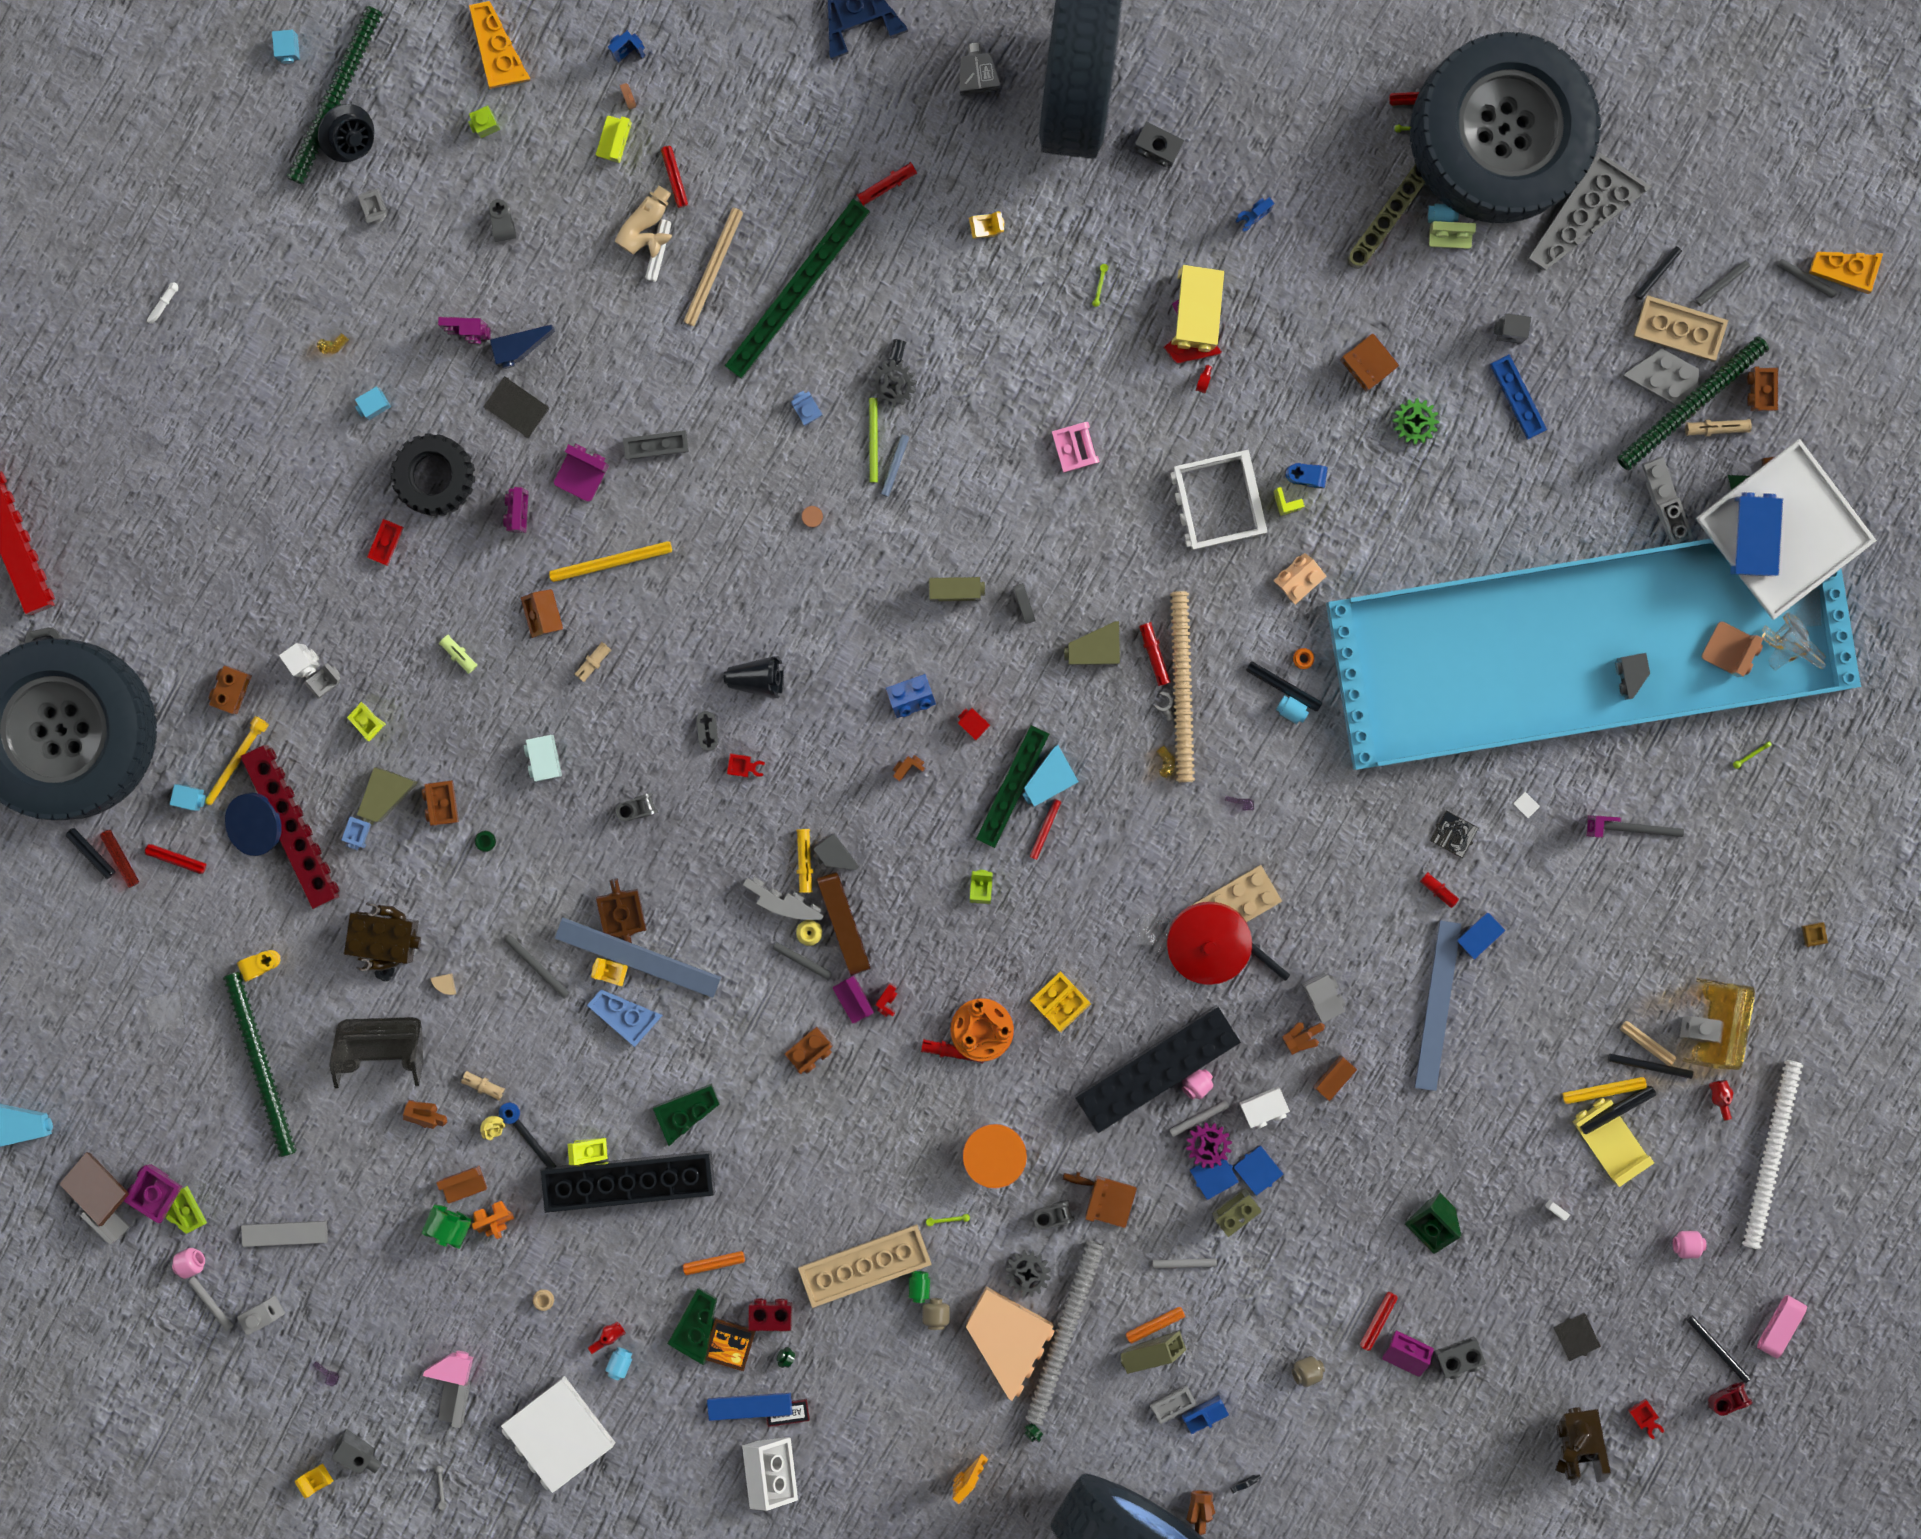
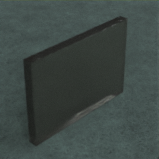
M505 376L483 406L485 410L496 415L528 439L549 410L547 404L542 403Z

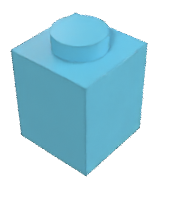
M294 30L272 31L274 57L279 62L281 61L282 64L294 63V60H300L298 34Z
M377 386L355 399L358 404L355 406L361 417L365 416L369 420L391 408L382 390Z
M174 784L170 805L194 811L200 810V807H203L206 796L203 795L204 790Z

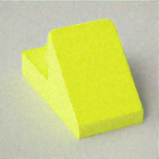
M362 702L347 717L367 741H371L386 725Z
M606 1138L575 1140L574 1143L567 1144L569 1165H579L608 1159Z

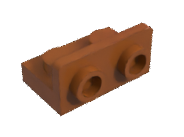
M815 1027L789 1049L785 1055L797 1068L799 1074L803 1072L808 1074L816 1067L815 1061L819 1058L824 1060L832 1053L830 1049L833 1047V1044L818 1027Z

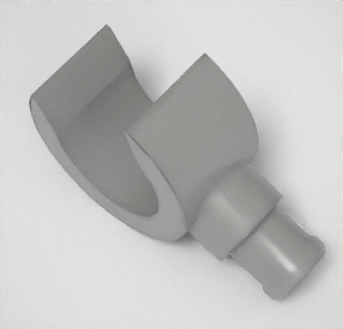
M1160 692L1159 694L1168 698L1169 704L1165 708L1156 705L1154 707L1162 711L1167 721L1174 719L1170 709L1173 703L1172 697L1166 692Z

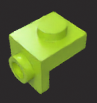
M987 870L972 871L969 903L991 904L992 872Z

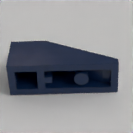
M551 324L490 339L496 365L502 366L503 369L514 367V363L523 360L555 332V328Z

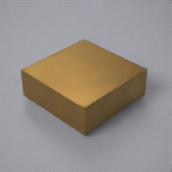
M1824 922L1801 926L1805 947L1828 943Z

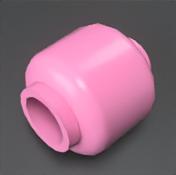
M1199 1069L1182 1080V1090L1192 1100L1195 1098L1202 1099L1213 1088L1211 1080L1213 1076L1206 1069Z
M1680 1231L1673 1238V1250L1683 1259L1699 1258L1703 1251L1706 1250V1240L1702 1238L1698 1231Z
M187 1248L177 1253L173 1258V1272L183 1279L199 1274L204 1268V1255L201 1251L194 1248Z

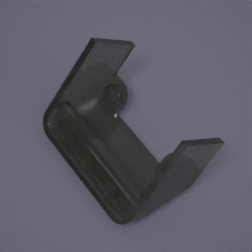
M415 1017L346 1019L338 1023L329 1062L334 1088H339L341 1074L356 1071L360 1067L361 1061L401 1059L402 1067L407 1071H412L415 1086H419L423 1067L421 1021Z

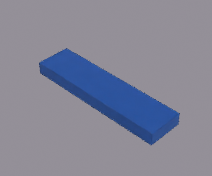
M1510 354L1489 364L1526 439L1528 440L1546 431L1547 428Z
M791 1393L707 1399L709 1421L793 1414Z

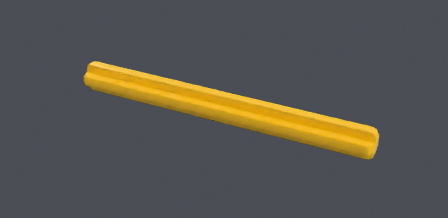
M667 541L549 571L550 580L556 582L672 552V545Z

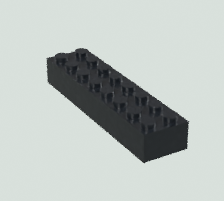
M1215 1005L1074 1095L1075 1099L1096 1132L1100 1133L1240 1044L1241 1041L1220 1008Z
M711 1150L592 1162L579 1165L544 1167L540 1170L544 1213L714 1196L716 1193Z

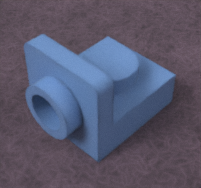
M802 391L793 396L794 400L791 401V404L804 426L823 416L809 391L807 393Z
M350 817L342 841L347 842V847L358 850L359 847L365 848V840L371 824Z

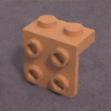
M1719 622L1701 657L1703 660L1736 677H1744L1745 674L1748 675L1753 667L1751 662L1754 656H1758L1763 648L1761 644L1763 638L1758 635L1750 636L1725 622Z

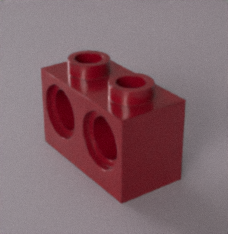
M764 1298L754 1299V1302H750L749 1331H791L792 1302H788V1299H775V1302H766ZM761 1309L765 1312L766 1317L758 1319L754 1312ZM780 1309L784 1310L787 1317L779 1319L775 1312Z

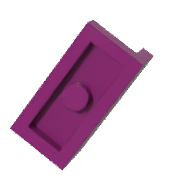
M1588 815L1586 836L1603 838L1604 821L1621 822V817Z
M854 975L833 987V991L853 1024L875 1012Z
M1396 1330L1392 1335L1390 1346L1383 1354L1382 1359L1420 1377L1430 1365L1434 1348Z

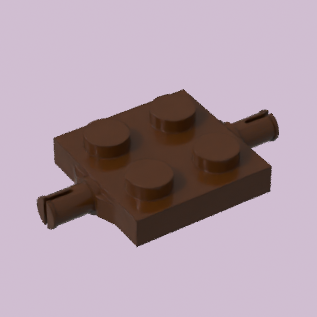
M618 878L611 879L609 882L612 892L596 897L603 933L632 943L631 936L633 934L647 930L638 889L620 890Z

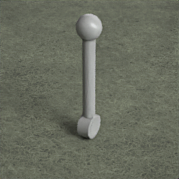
M437 1466L435 1472L438 1474L440 1494L438 1507L440 1510H445L447 1503L444 1501L443 1467Z

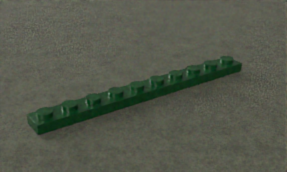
M854 198L725 364L727 369L740 379L744 378L870 214L866 207Z

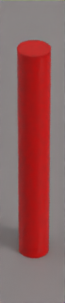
M1053 799L1029 857L1038 859L1061 801Z

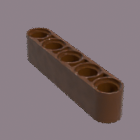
M836 871L817 878L850 975L870 970L871 967L838 872Z

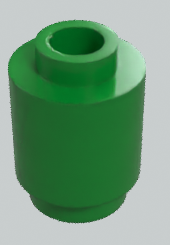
M913 1271L912 1276L909 1277L908 1297L913 1299L912 1302L925 1303V1299L930 1298L929 1272Z

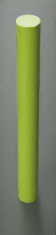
M869 398L870 483H878L877 398Z

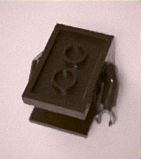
M370 902L366 903V905L373 907L370 913L350 912L344 955L360 957L357 960L364 961L362 968L356 967L358 970L384 971L397 967L399 963L408 964L413 962L415 949H420L421 937L417 936L419 920L407 919L403 912L393 906H377Z
M1580 1407L1571 1408L1568 1410L1569 1413L1563 1414L1561 1420H1559V1425H1556L1558 1438H1562L1563 1446H1561L1563 1460H1558L1555 1470L1563 1474L1565 1473L1566 1479L1571 1482V1486H1575L1581 1478L1579 1463L1592 1462L1596 1483L1605 1482L1611 1474L1598 1409L1581 1411Z

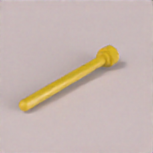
M254 716L250 722V732L206 797L205 803L207 805L213 804L242 760L240 756L246 754L258 734L266 731L269 726L266 721Z

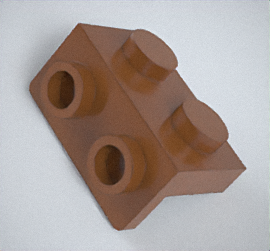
M1753 367L1747 375V383L1751 385V393H1748L1747 396L1748 406H1751V411H1778V368Z
M915 755L912 758L907 756L904 762L899 760L892 771L895 772L893 777L902 781L912 765L924 772L926 768L923 764L925 762Z
M453 780L425 784V788L422 789L423 800L427 801L428 809L425 810L426 821L430 822V826L459 822Z

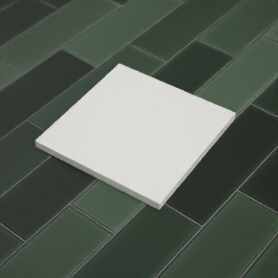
M1800 439L1792 443L1695 518L1730 565L1733 566L1736 561L1739 502H1734L1735 497L1742 496V492L1755 493V497H1763V494L1769 493L1776 494V498H1783L1779 576L1739 575L1772 620L1780 616L1877 541Z

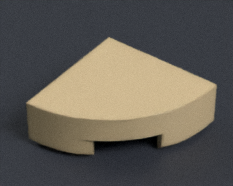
M452 973L431 978L432 984L441 993L447 995L456 994Z

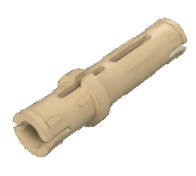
M1750 419L1712 422L1711 420H1705L1704 422H1686L1685 424L1686 436L1750 433L1752 429Z

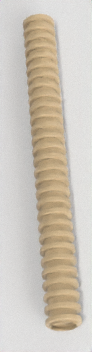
M1178 591L1170 593L1172 597L1170 603L1173 604L1171 606V610H1173V613H1171V616H1173L1171 623H1173V626H1171L1173 633H1171V636H1174V639H1172V643H1174V646H1172V649H1174V653H1172V656H1174V659H1172L1174 666L1172 668L1175 669V672H1173V676H1175V679H1173V682H1175V686H1173L1175 692H1173V695L1176 697L1174 699V702H1176V705H1174V709H1176V712H1174V715H1176V719H1174L1176 725L1174 728H1177V732H1175V735H1177V738H1175V742H1177V745H1175V748H1177L1175 755H1177L1175 761H1178V765H1176V768H1178V771H1176L1178 778H1176V781L1193 782L1195 781V778H1193L1195 771H1192L1194 764H1192V761H1194V758H1192V754H1194V751H1192L1194 747L1192 741H1194V738H1191L1193 731H1191V728H1193V725H1191V721H1193L1191 715L1193 712L1190 710L1192 708V705H1190L1192 698H1190V695H1192V692H1190V688H1192L1190 682L1192 679L1189 678V675H1191V672H1189L1191 665H1189V662H1191V659H1189V655H1191L1189 649L1191 646L1188 645V642H1190V639H1188L1190 632H1188V629H1190L1188 622H1190V619L1187 617L1189 616V612H1187V609H1189V606H1187L1189 602L1187 596H1189V593Z

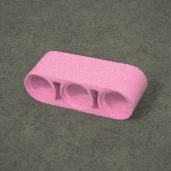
M1789 1295L1784 1296L1760 1337L1757 1348L1778 1359L1805 1315L1807 1306Z

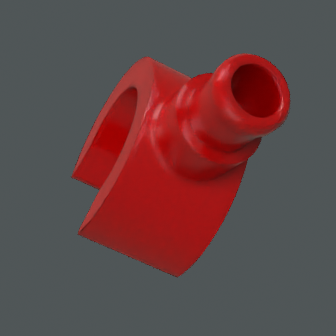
M1206 365L1201 373L1196 391L1206 393L1211 379L1210 371L1212 367L1210 365Z

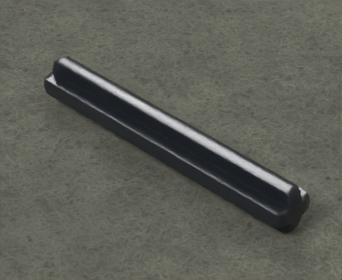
M1251 661L1246 668L1248 673L1284 694L1291 696L1308 708L1318 711L1322 706V701L1255 662Z
M1647 1086L1645 1089L1634 1093L1581 1125L1582 1132L1589 1134L1656 1096V1091L1652 1086Z

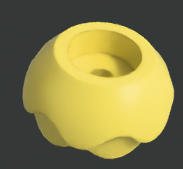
M804 920L797 926V939L806 946L815 945L822 938L821 925L814 920Z
M498 1116L486 1118L481 1123V1136L488 1140L500 1136L503 1128H505L504 1120Z

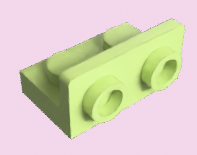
M1433 221L1430 225L1429 246L1470 249L1472 247V235L1476 232V223Z

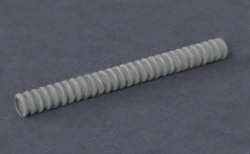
M1089 1240L1086 1242L1087 1247H1084L1085 1253H1082L1081 1265L1077 1267L1079 1271L1075 1273L1077 1277L1073 1279L1072 1291H1069L1070 1297L1066 1299L1068 1302L1064 1305L1066 1308L1062 1310L1063 1316H1060L1061 1322H1058L1057 1334L1053 1336L1055 1340L1051 1342L1052 1347L1049 1348L1050 1353H1047L1048 1359H1045L1044 1371L1040 1373L1042 1377L1038 1379L1040 1383L1036 1385L1035 1397H1032L1033 1403L1029 1405L1031 1409H1028L1027 1413L1029 1414L1025 1416V1419L1032 1424L1043 1425L1042 1419L1046 1417L1044 1414L1048 1411L1046 1407L1050 1405L1049 1400H1052L1051 1394H1054L1053 1387H1056L1055 1382L1059 1379L1057 1376L1061 1374L1059 1370L1063 1368L1064 1356H1067L1066 1350L1070 1348L1068 1344L1072 1342L1070 1339L1074 1336L1073 1331H1076L1075 1325H1078L1079 1313L1083 1311L1081 1307L1085 1305L1083 1301L1087 1299L1086 1294L1089 1293L1088 1288L1091 1287L1090 1281H1093L1092 1276L1096 1273L1094 1270L1098 1268L1096 1264L1100 1262L1101 1250H1104V1246L1098 1242Z

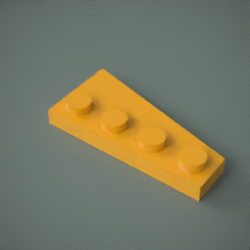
M487 1L469 5L489 89L530 81V77L512 46V42L507 36L491 2Z

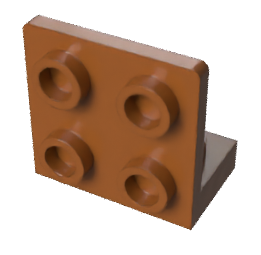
M1374 334L1368 336L1340 359L1366 393L1399 366Z
M1096 1175L1085 1219L1093 1222L1096 1219L1125 1228L1137 1188Z

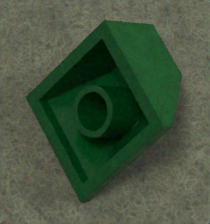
M1441 1192L1429 1199L1405 1223L1433 1254L1462 1236L1456 1208Z

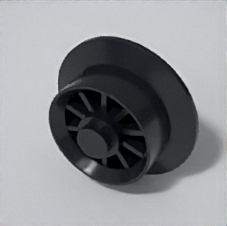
M342 104L332 108L320 122L318 129L319 145L329 158L337 162H352L365 156L370 151L374 142V124L370 115L363 108L354 104Z

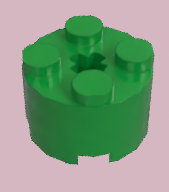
M434 1204L421 1234L430 1238H436L435 1242L439 1245L447 1247L449 1244L460 1249L470 1228L471 1219L461 1212L457 1211L455 1213L447 1210L448 1207Z

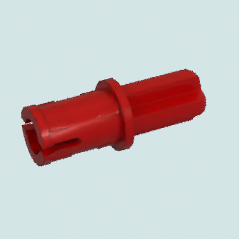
M1429 872L1420 880V883L1434 893V897L1440 898L1450 908L1454 907L1459 901V898L1445 887V883L1441 884Z

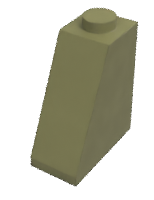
M1114 621L1068 643V648H1064V661L1068 660V665L1120 664L1119 621Z
M374 767L357 815L362 817V821L373 825L374 822H381L417 785L418 781L379 767Z
M1180 1330L1125 1349L1120 1355L1121 1364L1126 1369L1127 1374L1173 1363L1186 1351Z

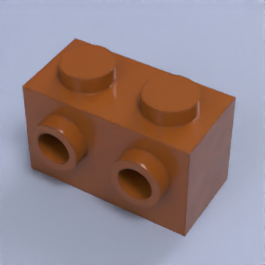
M223 666V669L220 668L216 676V680H218L216 687L212 688L209 694V705L231 714H238L252 675L230 666Z

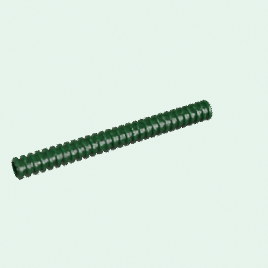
M371 6L365 7L366 12L362 13L363 18L359 20L361 23L357 24L356 27L358 29L354 30L355 35L351 37L352 42H349V48L345 49L346 54H343L342 57L344 59L340 60L341 65L337 67L338 72H335V78L331 79L330 89L326 90L327 95L323 96L324 102L320 103L321 108L317 109L319 112L315 114L316 119L312 120L313 125L309 126L310 131L306 133L308 136L303 139L305 141L304 144L300 145L302 148L298 150L299 155L295 156L296 161L292 163L294 166L293 168L290 167L289 170L291 172L286 175L290 180L298 184L305 183L303 180L308 177L306 174L310 172L309 167L313 166L312 161L316 160L315 155L319 153L317 150L321 148L318 141V129L322 118L329 110L341 105L340 101L344 100L343 95L347 94L346 89L350 87L348 84L352 83L351 78L355 76L354 71L358 70L357 65L361 64L360 59L364 57L362 54L366 53L365 48L369 47L368 41H371V35L375 34L376 24H379V18L383 17L382 12Z
M1756 336L1754 341L1752 340L1749 342V345H1745L1744 349H1741L1739 353L1730 358L1729 362L1727 361L1724 366L1720 367V370H1716L1715 374L1710 376V379L1708 378L1705 380V383H1701L1700 387H1697L1695 391H1692L1690 395L1681 401V404H1677L1676 408H1672L1671 412L1666 414V417L1663 416L1661 421H1657L1656 425L1651 426V429L1642 434V438L1639 437L1636 440L1637 442H1633L1632 446H1628L1627 451H1622V455L1617 456L1620 466L1628 471L1632 469V466H1636L1637 462H1640L1642 458L1647 456L1646 453H1651V449H1655L1656 445H1660L1661 441H1665L1666 436L1669 437L1671 432H1675L1676 428H1680L1681 424H1684L1686 420L1691 418V415H1695L1696 411H1699L1701 407L1709 403L1715 397V394H1719L1720 390H1724L1725 386H1728L1730 382H1733L1735 378L1740 376V373H1743L1745 369L1753 365L1754 361L1759 359V356L1761 357L1764 355V352H1768L1769 346L1763 338Z
M235 972L223 977V980H226L225 987H228L227 993H230L229 999H232L231 1006H234L232 1010L236 1012L237 1025H240L238 1029L242 1031L241 1037L244 1038L242 1042L246 1044L244 1048L248 1050L246 1054L250 1057L248 1061L252 1063L250 1067L254 1069L252 1073L256 1076L254 1080L258 1082L256 1086L260 1089L258 1093L262 1095L260 1099L264 1101L262 1105L266 1108L264 1112L268 1114L266 1118L270 1120L268 1124L272 1127L270 1131L274 1133L272 1137L276 1139L274 1143L278 1146L276 1150L280 1152L278 1156H288L295 1153L297 1149L294 1148L293 1145L295 1143L291 1140L293 1136L289 1134L291 1130L287 1127L289 1123L285 1121L287 1117L283 1115L285 1111H282L283 1104L279 1102L281 1098L277 1096L279 1092H276L277 1085L274 1086L273 1083L275 1079L271 1077L273 1073H270L271 1067H268L269 1060L266 1061L267 1054H264L265 1048H262L263 1041L260 1042L261 1035H258L259 1029H256L255 1016H252L253 1010H250L251 1004L248 1003L250 999L246 997L248 993L244 991L245 985L242 984L244 980L240 978L242 974L241 972Z

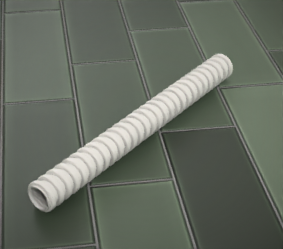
M1791 1060L1784 1061V1064H1786L1782 1069L1784 1074H1781L1783 1078L1779 1082L1781 1086H1778L1780 1091L1777 1093L1778 1099H1775L1777 1104L1774 1106L1775 1112H1772L1774 1117L1773 1119L1771 1118L1772 1125H1769L1771 1130L1768 1131L1769 1138H1766L1768 1143L1765 1144L1766 1151H1763L1765 1156L1761 1159L1763 1160V1164H1760L1762 1169L1758 1172L1760 1173V1177H1757L1759 1182L1755 1185L1757 1186V1189L1754 1190L1756 1195L1753 1196L1754 1202L1751 1203L1753 1208L1750 1209L1751 1215L1748 1216L1750 1221L1747 1222L1748 1228L1745 1229L1747 1234H1744L1745 1241H1742L1744 1246L1753 1249H1761L1760 1242H1763L1761 1236H1764L1763 1229H1766L1764 1223H1767L1766 1216H1769L1767 1210H1770L1769 1203H1772L1770 1198L1773 1197L1772 1190H1775L1773 1185L1776 1184L1775 1177H1778L1776 1172L1779 1171L1778 1165L1781 1164L1779 1159L1782 1158L1781 1152L1784 1151L1782 1146L1785 1145V1142L1783 1141L1787 1138L1785 1133L1788 1132V1129L1786 1128L1790 1125L1788 1120L1791 1119V1116L1789 1115L1793 1112L1791 1107L1794 1106L1793 1100L1796 1099L1794 1094H1797L1796 1087L1799 1086L1797 1081H1800L1799 1074L1802 1073L1800 1071V1068H1803L1802 1063Z

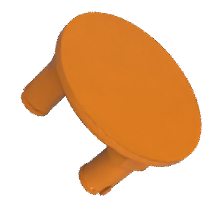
M980 998L966 1002L956 1011L951 1022L950 1032L954 1046L963 1056L974 1061L986 1062L994 1060L1005 1053L1012 1042L1014 1026L1010 1014L1001 1004L990 999Z
M1000 1124L985 1125L974 1131L966 1141L963 1150V1162L967 1173L975 1182L988 1188H1002L1012 1184L1022 1174L1027 1160L1026 1147L1022 1138L1013 1129Z

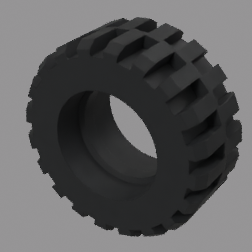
M440 434L418 435L413 437V441L405 442L403 444L404 448L401 451H397L395 454L397 456L396 461H392L391 465L393 473H390L391 480L394 482L392 487L394 492H397L399 495L398 498L401 502L405 503L410 509L428 516L447 515L450 511L458 510L459 505L466 503L468 494H472V483H475V476H473V471H475L474 464L471 463V457L464 448L452 439ZM431 455L443 457L452 468L450 484L443 492L436 495L423 493L416 486L414 480L417 465L424 458Z

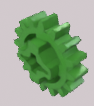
M1416 398L1414 403L1409 399L1406 401L1407 406L1404 404L1399 406L1402 411L1396 410L1394 412L1398 418L1393 419L1392 422L1397 423L1398 426L1393 430L1400 431L1398 438L1406 437L1405 443L1412 440L1413 445H1416L1418 440H1420L1423 444L1425 443V437L1428 439L1433 438L1431 432L1436 433L1438 430L1434 427V425L1440 422L1434 419L1438 412L1432 413L1431 410L1434 406L1427 407V400H1424L1421 404L1419 403V398ZM1412 408L1411 415L1403 417L1404 413ZM1421 410H1424L1428 417H1425ZM1415 417H1417L1418 421L1422 422L1419 423L1417 427L1415 426V423L1410 421L1413 420ZM1403 426H1406L1410 430V434L1404 429ZM1429 426L1428 430L1420 435L1421 428Z

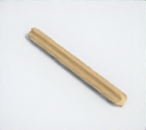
M732 208L684 318V322L690 326L696 324L743 215V212L737 208Z

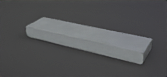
M327 1221L246 1224L241 1226L242 1247L328 1242Z

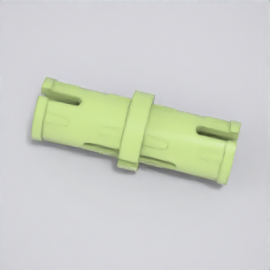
M449 635L439 642V645L452 656L451 659L454 662L457 661L468 674L478 666L465 653L466 650L463 647L461 648Z

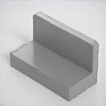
M116 1210L103 1226H98L85 1211L80 1215L109 1244L118 1241L131 1227Z
M444 1382L438 1416L440 1421L451 1422V1427L460 1428L463 1425L471 1382H467L464 1386Z

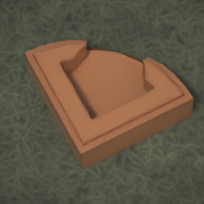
M627 83L620 85L629 110L635 108L636 102Z

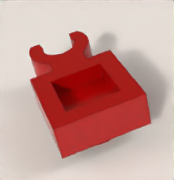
M730 753L727 774L748 777L749 772H752L755 776L762 777L764 773H758L756 767L758 765H765V762L756 761L751 763V756Z
M1647 1399L1642 1400L1628 1410L1641 1429L1647 1427L1646 1432L1651 1439H1655L1652 1434L1655 1428L1664 1433L1663 1427L1659 1423L1654 1422L1659 1417Z

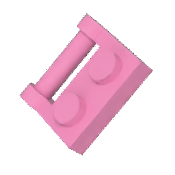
M1088 422L1052 431L1063 473L1100 463L1098 456L1095 455L1088 430L1090 428ZM1078 431L1081 433L1088 458L1085 460L1081 458L1074 434Z

